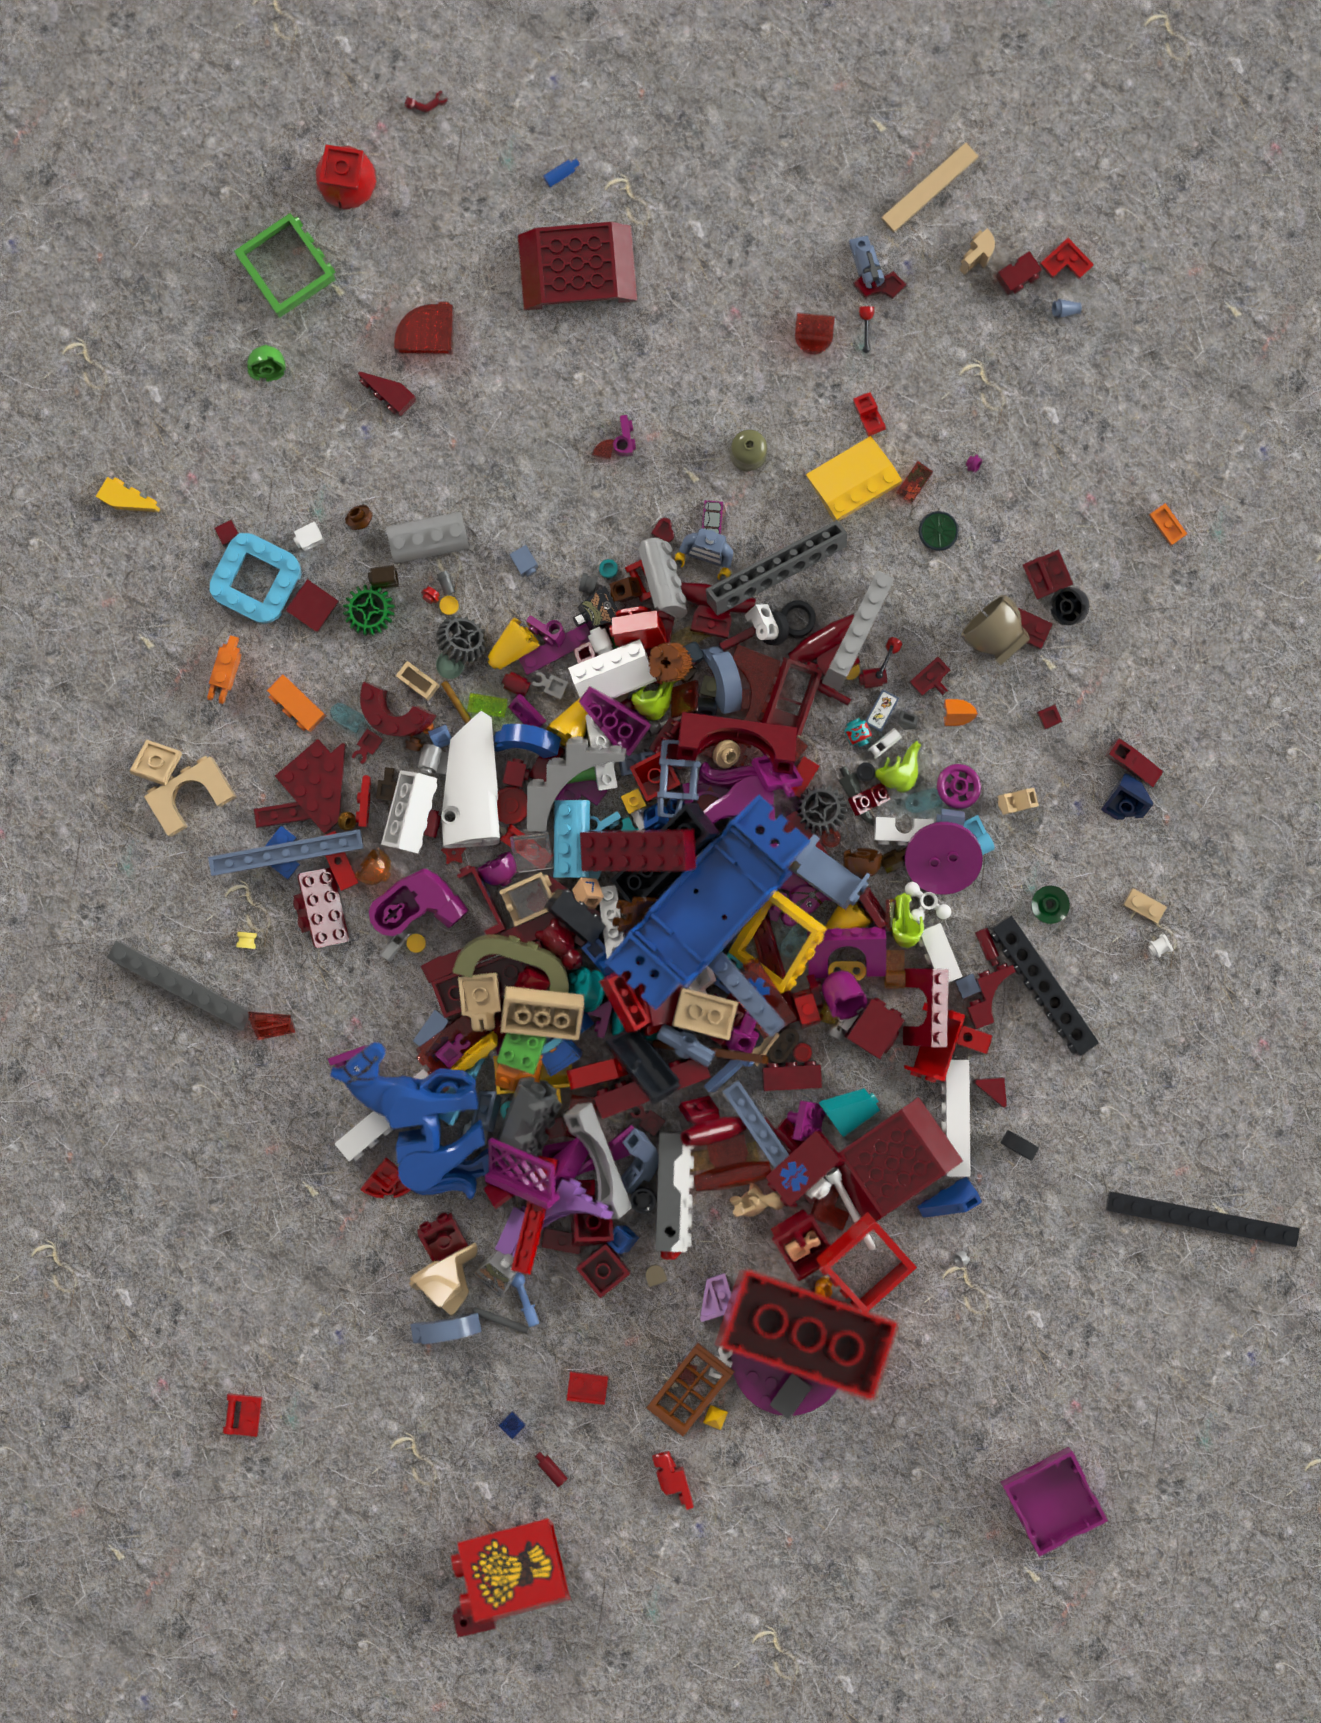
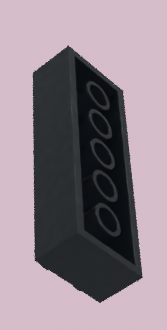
M697 803L685 804L661 829H694L695 856L720 833ZM619 871L611 881L625 900L632 903L633 897H656L681 871Z

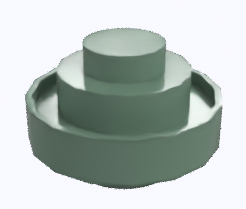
M443 653L440 654L436 661L438 673L447 679H454L460 676L465 664L463 665L461 661L456 663L455 659L449 660L448 655L443 656Z

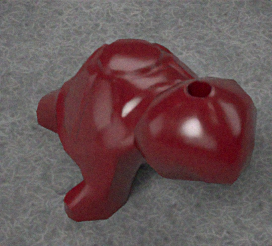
M557 918L551 919L550 925L543 931H536L535 937L541 941L546 950L558 958H562L563 965L567 969L576 970L581 968L582 956L573 949L576 935L572 931L569 932L566 928L560 926Z

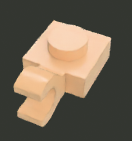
M814 1230L806 1234L804 1240L807 1244L805 1247H799L796 1240L785 1246L793 1262L811 1253L809 1249L821 1244Z

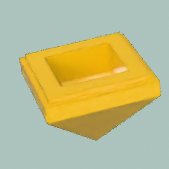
M710 1405L703 1423L721 1430L728 1412Z

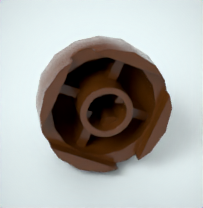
M857 848L858 852H851V849L844 851V867L860 879H863L867 873L870 874L869 877L878 873L882 862V853L878 854V850Z

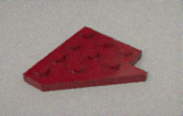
M317 739L278 772L275 777L321 831L326 834L338 824L340 816L346 745L342 743L330 753L324 744Z

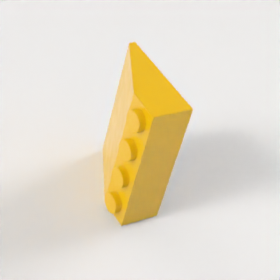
M872 436L806 474L832 520H838V522L896 488L902 482L893 464Z

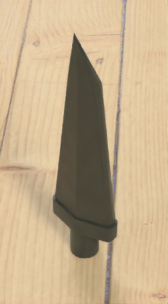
M846 766L840 768L839 770L843 778L838 781L849 798L862 792L856 772L850 774ZM869 810L861 814L865 821L874 826Z

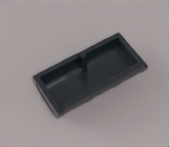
M639 1029L634 1032L622 1031L605 1040L604 1045L652 1104L669 1097L680 1087L678 1083L680 1081L679 1078Z

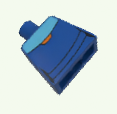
M546 1037L541 1055L543 1056L542 1062L550 1077L581 1058V1049L571 1039Z

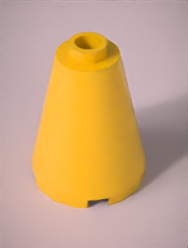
M513 618L487 655L489 658L487 662L493 669L498 668L501 670L540 646L534 634L527 627L520 626L522 622L517 618Z
M580 698L555 718L546 728V730L561 738L560 744L566 747L569 738L571 739L574 736L584 738L587 731L585 716L588 713L579 703Z
M856 901L853 906L850 904L846 910L838 905L824 927L827 929L865 928L873 922V919L866 910L864 911L860 907L861 904Z

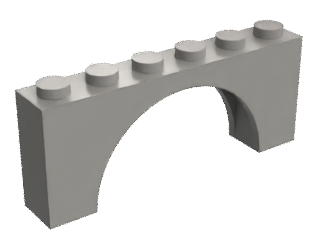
M877 570L822 681L823 684L837 691L840 690L894 578Z

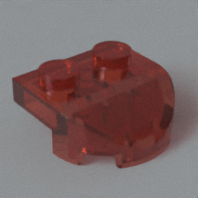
M797 312L795 340L803 352L817 355L830 347L833 340L835 316Z

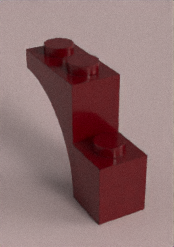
M1007 963L997 966V970L990 973L987 970L978 974L979 978H976L983 1001L980 998L969 1002L970 1006L966 1007L974 1029L994 1023L992 1015L993 997L1000 983L1016 972L1013 965L1008 966Z

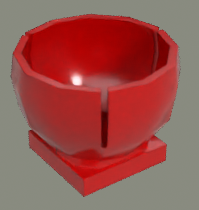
M325 145L324 154L321 156L315 172L318 191L327 203L339 209L341 207L343 210L358 208L371 198L376 187V172L373 163L363 150H358L351 146Z

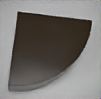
M692 665V668L687 672V676H684L685 678H682L681 681L686 683L692 680L697 669Z

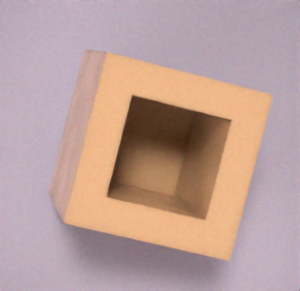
M580 878L572 889L575 899L578 902L582 901L590 909H595L604 897L597 879Z

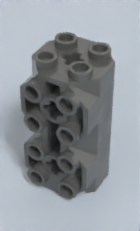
M526 1077L519 1080L496 1140L538 1158L539 1155L542 1156L545 1143L549 1139L544 1130L546 1127L549 1129L555 1124V1118L562 1107V1103L558 1101L557 1089L548 1082L540 1080L538 1083L534 1081V1077ZM495 1147L499 1155H502L500 1150L497 1147ZM510 1154L513 1160L517 1162L518 1160L515 1158V1156L513 1154Z

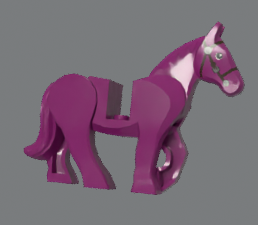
M707 762L701 764L698 773L697 794H699V797L709 794L718 798L717 801L703 811L713 824L726 818L735 819L758 794L774 808L770 812L769 818L775 820L774 792L766 791L753 766H739L717 770L711 768ZM690 783L683 784V793H689ZM710 785H711V787H712V789H713L714 792L706 791V790H708V788H709ZM684 800V803L691 804L695 800ZM778 843L770 844L773 848L779 846ZM792 871V875L779 888L788 890V899L807 914L815 911L824 901H832ZM782 912L780 918L784 925L793 927L798 923L785 912Z

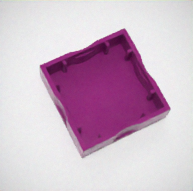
M1069 1447L1000 1482L1039 1557L1063 1545L1072 1537L1084 1534L1108 1522L1096 1496L1092 1493L1073 1451Z

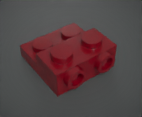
M446 1212L441 1213L437 1216V1220L431 1223L429 1221L423 1222L419 1229H417L418 1237L432 1262L441 1261L469 1246L452 1212L449 1214Z

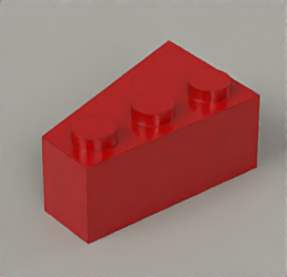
M629 970L625 971L621 976L613 972L599 982L625 1031L634 1032L650 1023L651 1019L647 1001L641 997L644 993L642 987L644 984H639L635 989L628 985L627 982L632 977V973Z

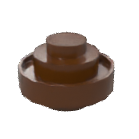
M358 505L349 511L345 518V523L351 530L365 529L368 527L373 513L367 505Z

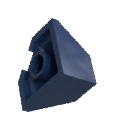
M1125 773L1115 785L1101 810L1116 820H1123L1125 817L1143 818L1154 803L1143 784Z

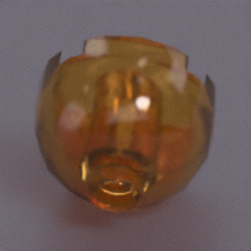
M377 846L376 851L374 849L371 850L361 862V871L357 870L355 873V878L366 885L373 886L381 881L386 882L391 876L389 872L391 860Z

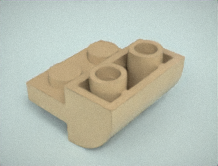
M988 228L983 232L980 230L973 236V240L970 243L971 247L961 261L960 271L964 275L978 263L983 268L988 264L995 248L993 234Z

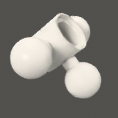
M909 882L905 886V893L907 895L919 898L920 907L910 912L913 920L917 921L918 924H920V916L924 920V911L926 909H935L936 915L940 919L950 917L951 908L946 904L939 905L937 896L934 893H922L919 885L915 882ZM926 895H930L933 898V903L930 906H926L923 903Z

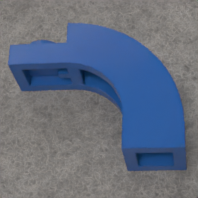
M526 724L502 725V729L496 731L493 736L494 751L496 752L510 748H521L532 751L543 758L556 756L561 741L559 736L548 730Z

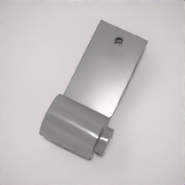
M424 744L418 763V768L421 769L420 772L428 775L435 773L446 776L449 753L443 752L441 748L435 745Z

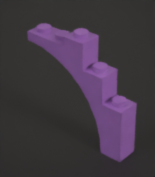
M572 1178L570 1181L562 1179L557 1189L559 1200L548 1210L546 1209L542 1229L553 1221L571 1214L589 1213L611 1219L613 1212L607 1209L608 1205L599 1201L597 1203L593 1202V1198L585 1194L587 1189L580 1186L581 1182ZM522 1206V1208L513 1207L495 1249L503 1254H511L514 1257L526 1206Z

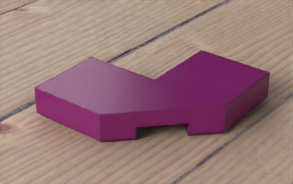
M595 781L574 782L566 784L555 800H578L582 795L598 806L608 790L599 791Z

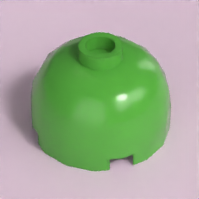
M262 345L257 347L248 356V374L260 381V378H267L266 381L278 380L283 377L284 371H286L284 356L278 349L272 346Z

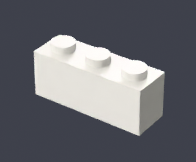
M941 923L924 929L918 944L920 947H924L926 954L923 956L927 965H931L932 969H949L948 982L961 978L962 974Z

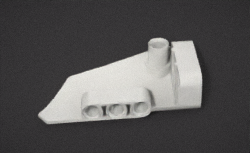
M480 711L450 739L441 816L444 848L491 846L499 844L500 841L492 718L483 711ZM452 815L455 817V820L448 822L445 820V816Z

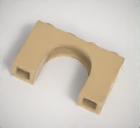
M207 756L200 758L196 761L197 765L192 768L188 766L182 769L180 775L169 778L166 786L162 785L159 788L155 786L147 791L148 794L144 796L168 836L172 837L188 827L175 804L176 794L184 784L189 782L202 783L219 807L237 797L214 758H207Z

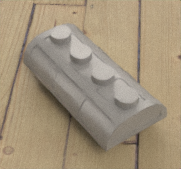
M461 511L386 526L394 564L469 549Z
M660 538L643 540L638 549L654 608H659V610L681 619L687 614L686 597L682 593V583L677 576V565L671 554L672 547L668 542Z

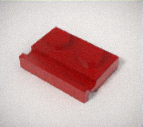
M570 1371L567 1401L605 1405L608 1376Z

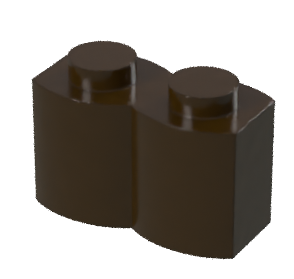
M394 565L371 568V572H368L369 584L373 585L376 590L379 587L382 589L399 587L398 572Z

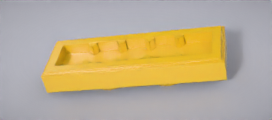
M493 1031L463 1053V1056L451 1069L463 1071L471 1069L477 1061L487 1057L490 1051L497 1047L498 1035Z

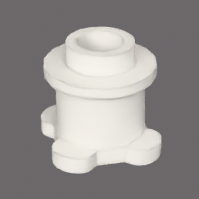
M1165 934L1159 935V939L1155 941H1149L1150 946H1148V950L1153 957L1157 956L1160 958L1161 954L1173 951V947L1170 945Z

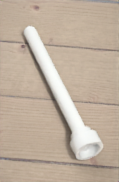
M835 1167L825 1177L828 1182L835 1185L854 1223H856L860 1216L841 1182L842 1174L839 1168ZM867 1234L863 1240L868 1249L873 1251L876 1246L871 1236Z

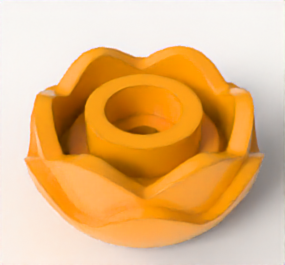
M828 1276L820 1277L816 1281L815 1294L826 1298L833 1294L831 1289L833 1284L829 1281Z

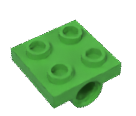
M506 1033L496 1062L534 1075L547 1038L543 1036Z

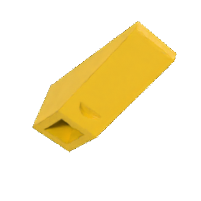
M107 477L96 495L99 500L116 510L160 511V508L156 505L157 501L148 496L146 499L141 497L140 491L133 487H130V489L124 487V482L116 477L113 480Z

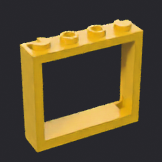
M776 891L742 928L729 953L780 993H784L788 990L791 991L793 986L797 984V977L805 971L806 962L814 956L816 952L814 949L823 941V934L827 928L779 891ZM772 904L776 905L811 932L783 980L745 951Z

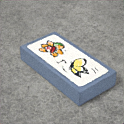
M882 689L866 719L868 725L882 732L899 698Z

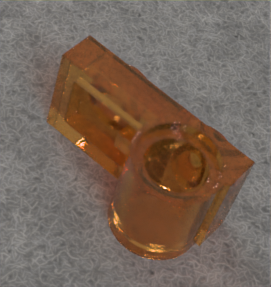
M886 950L884 988H905V950Z

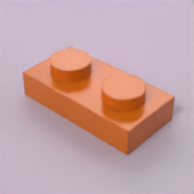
M1166 503L1149 514V517L1170 546L1187 535V532Z

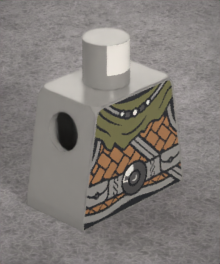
M496 1251L482 1261L473 1275L502 1297L517 1273L511 1270L514 1257L511 1254L504 1255L500 1251Z

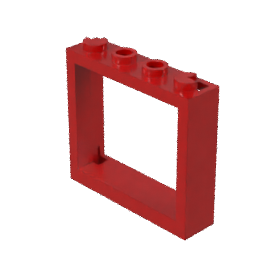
M868 1212L816 1258L817 1262L821 1265L818 1269L823 1275H830L829 1281L836 1288L838 1286L841 1287L840 1293L846 1299L849 1297L852 1299L850 1303L853 1307L866 1312L870 1311L917 1268ZM874 1230L901 1262L859 1299L831 1267L867 1234Z

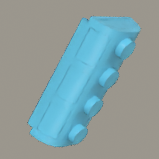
M589 800L554 801L553 878H589V871H582L580 832L590 831Z

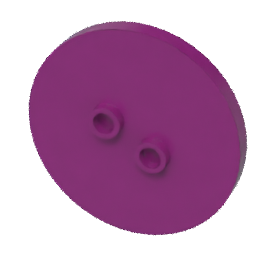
M936 822L921 828L912 836L905 852V865L910 878L920 888L934 894H953L967 888L975 881L982 868L983 856L979 841L970 830L952 822Z

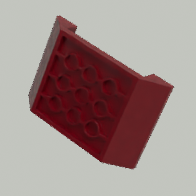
M616 222L539 227L518 235L524 311L543 309V305L618 299V303L637 302L630 225Z
M918 1097L841 1150L839 1153L846 1162L841 1166L835 1167L839 1168L842 1174L841 1182L860 1216L863 1217L868 1212L877 1222L962 1163L963 1159Z

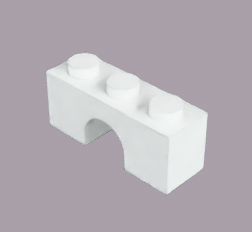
M875 817L874 841H878V845H890V842H897L898 846H907L912 836L921 828L934 823V819H913L911 831L904 834L896 829L895 818Z

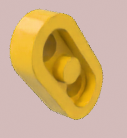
M834 961L828 966V975L833 972L835 967H839L841 971L850 972L857 980L863 979L866 975V967L859 961ZM854 967H858L860 969V972L858 974L853 973Z

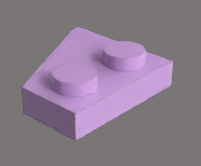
M725 1273L706 1279L700 1316L701 1322L725 1314L731 1297Z

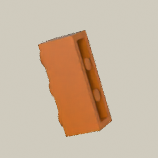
M283 674L267 690L271 694L269 698L276 705L280 703L284 707L282 711L289 718L294 716L298 720L296 724L303 731L307 729L311 732L326 717Z

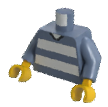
M700 528L697 533L685 536L679 549L680 552L676 553L674 561H682L680 567L684 566L685 554H687L688 556L723 566L717 576L718 580H720L722 575H725L726 578L731 576L729 568L732 563L733 549L726 542L724 535L718 534L713 530Z

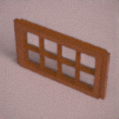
M697 1342L646 1409L681 1436H684L729 1380L734 1370ZM695 1356H698L708 1364L701 1373L689 1365ZM710 1367L722 1375L715 1385L704 1377ZM685 1369H688L697 1376V1379L691 1386L679 1378ZM700 1380L712 1388L705 1398L694 1390V1387ZM675 1382H678L687 1389L681 1399L668 1391ZM690 1393L702 1401L695 1411L683 1402ZM665 1394L677 1402L670 1412L658 1404ZM679 1406H682L692 1414L685 1423L673 1415Z

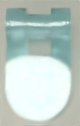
M343 703L333 705L330 710L332 719L355 733L359 730L358 726L361 721L364 722L365 720L364 715ZM350 715L355 717L352 723L347 722Z

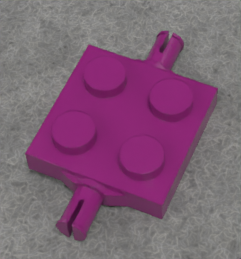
M764 753L762 757L753 758L751 764L766 791L782 789L787 798H791L795 794L791 787L802 785L803 779L795 765L792 774L773 772L771 761Z

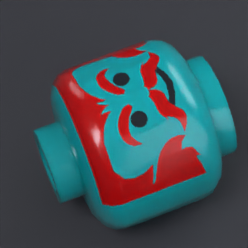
M858 718L846 724L847 727L844 733L850 745H858L860 748L869 744L868 739L872 737V732L865 720Z

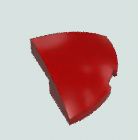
M387 1157L360 1189L370 1196L382 1199L384 1195H394L393 1197L396 1198L411 1191L401 1182L398 1175V1167Z

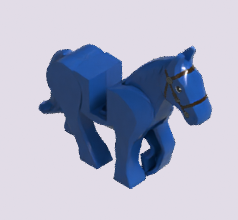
M379 1042L369 1044L361 1052L353 1056L343 1068L332 1067L330 1076L344 1082L352 1095L366 1107L385 1116L392 1129L421 1125V1129L399 1132L397 1139L398 1175L401 1182L407 1188L421 1195L461 1191L466 1194L469 1200L473 1199L476 1193V1179L480 1176H485L489 1172L488 1148L474 1159L465 1160L474 1150L485 1145L482 1120L480 1119L473 1124L459 1140L442 1146L439 1114L469 1109L478 1110L475 1078L463 1070L441 1068L421 1080L403 1075L399 1077L379 1076V1063L386 1054L385 1047ZM451 1086L455 1089L456 1093L447 1094L440 1092L444 1087Z

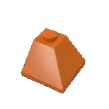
M540 1056L534 1075L499 1063L496 1071L495 1085L515 1091L521 1078L534 1077V1081L539 1083L543 1056Z

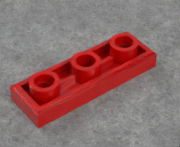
M333 831V832L328 833V834H326V835L337 834V833H336V831ZM345 852L325 856L341 891L359 884ZM340 857L342 862L337 865L335 861Z

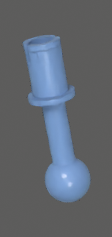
M517 1272L511 1285L517 1288L524 1307L521 1309V1312L524 1313L530 1328L540 1324L534 1309L535 1304H530L524 1288L525 1277L522 1273Z

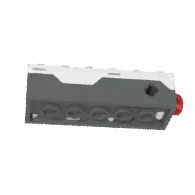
M660 1131L656 1251H661L660 1257L665 1260H675L682 1252H687V1247H691V1233H688V1228H692V1214H688V1208H692L693 1200L692 1194H689V1188L693 1189V1175H690V1169H694V1156H690V1149H694V1146H684L680 1139L681 1131ZM668 1226H672V1229L675 1231L673 1233H668V1230H666L665 1228Z

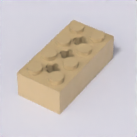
M506 987L501 1032L579 1040L584 995Z

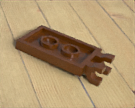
M633 897L632 903L617 900L616 908L622 909L621 913L627 915L626 920L623 918H613L612 925L618 926L617 930L619 932L625 931L628 933L643 921L649 909L660 897Z

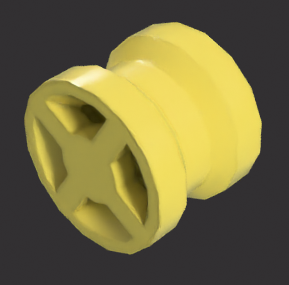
M237 932L239 942L236 943V947L256 948L254 939L257 937V933Z

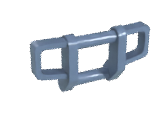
M663 740L659 759L661 772L659 792H657V815L659 817L672 818L682 808L683 800H698V768H700L701 762L666 759L667 745H678V741ZM669 766L691 767L689 793L667 792ZM664 798L677 799L675 814H665L663 812Z

